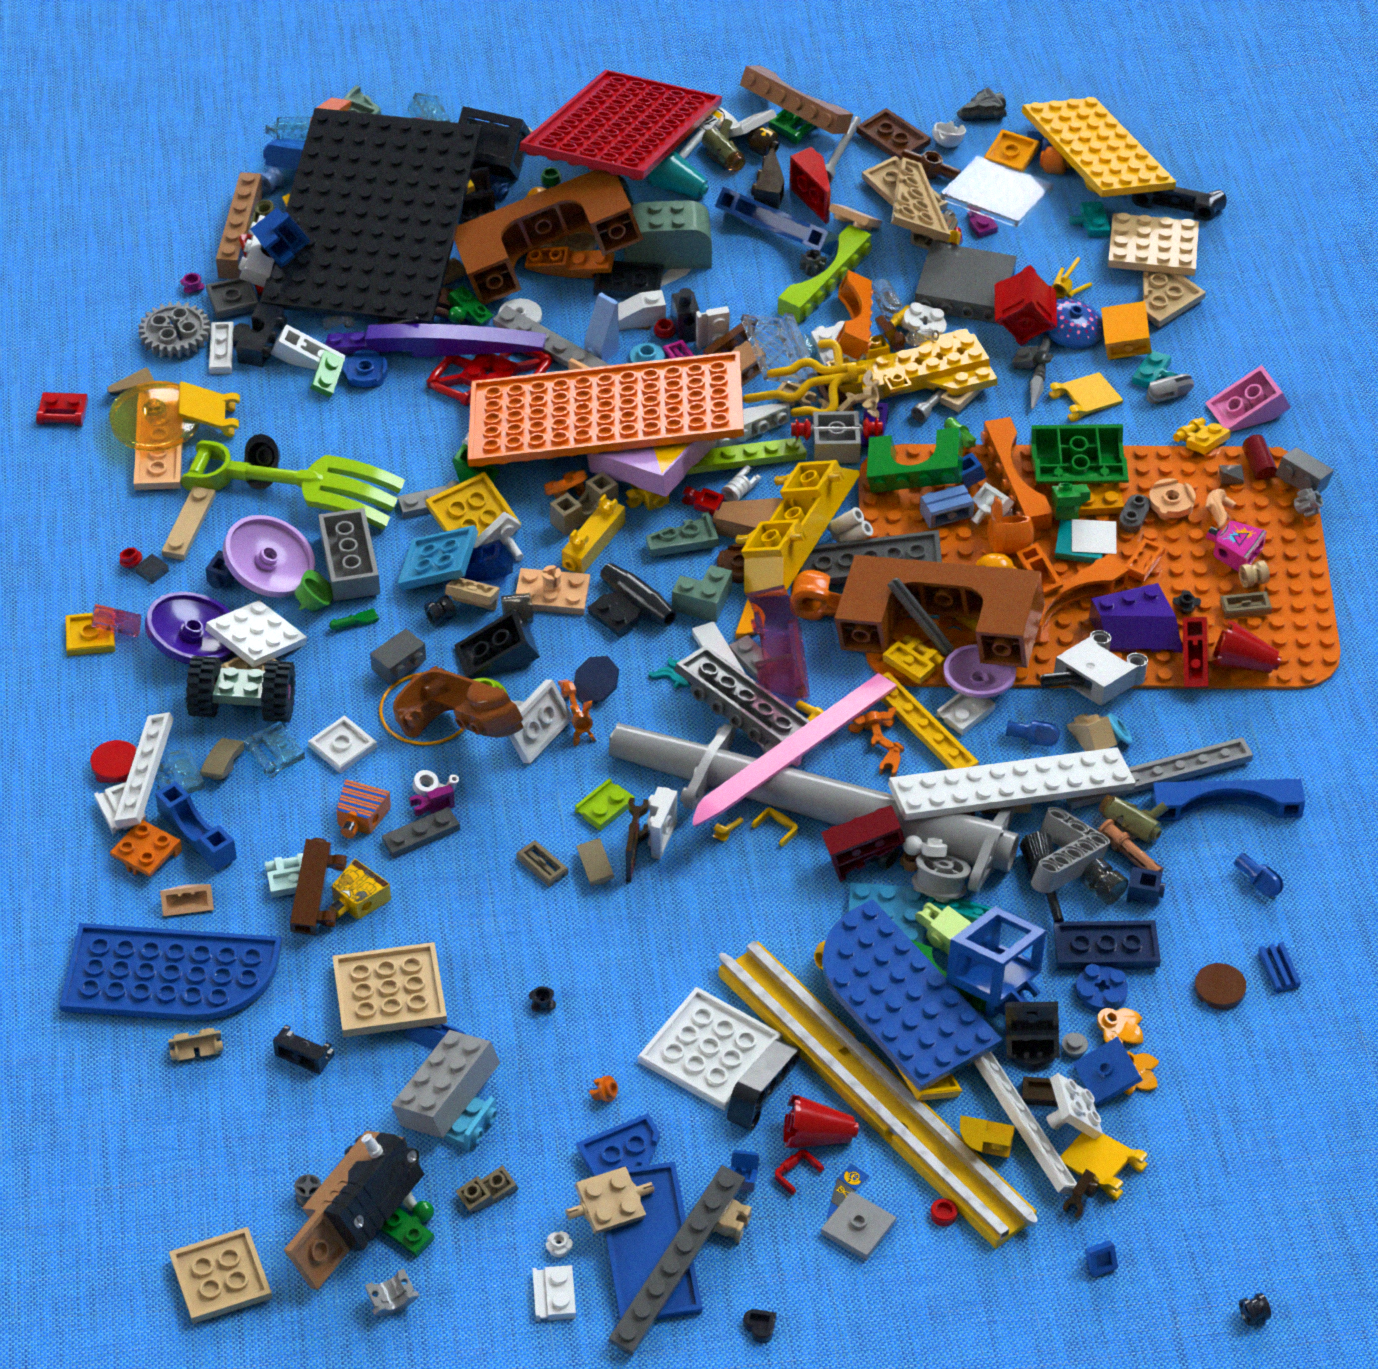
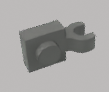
M1049 345L1018 348L1012 364L1015 369L1033 368L1036 366V363H1050L1053 354H1045L1049 349Z

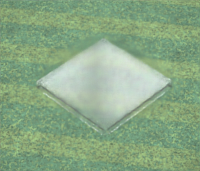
M977 156L941 192L940 199L1018 227L1053 190L1054 183Z

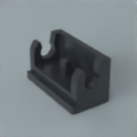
M285 1025L277 1037L275 1036L273 1039L275 1056L320 1075L335 1054L334 1049H331L332 1044L327 1042L320 1046L295 1035L294 1032L290 1031L291 1026Z

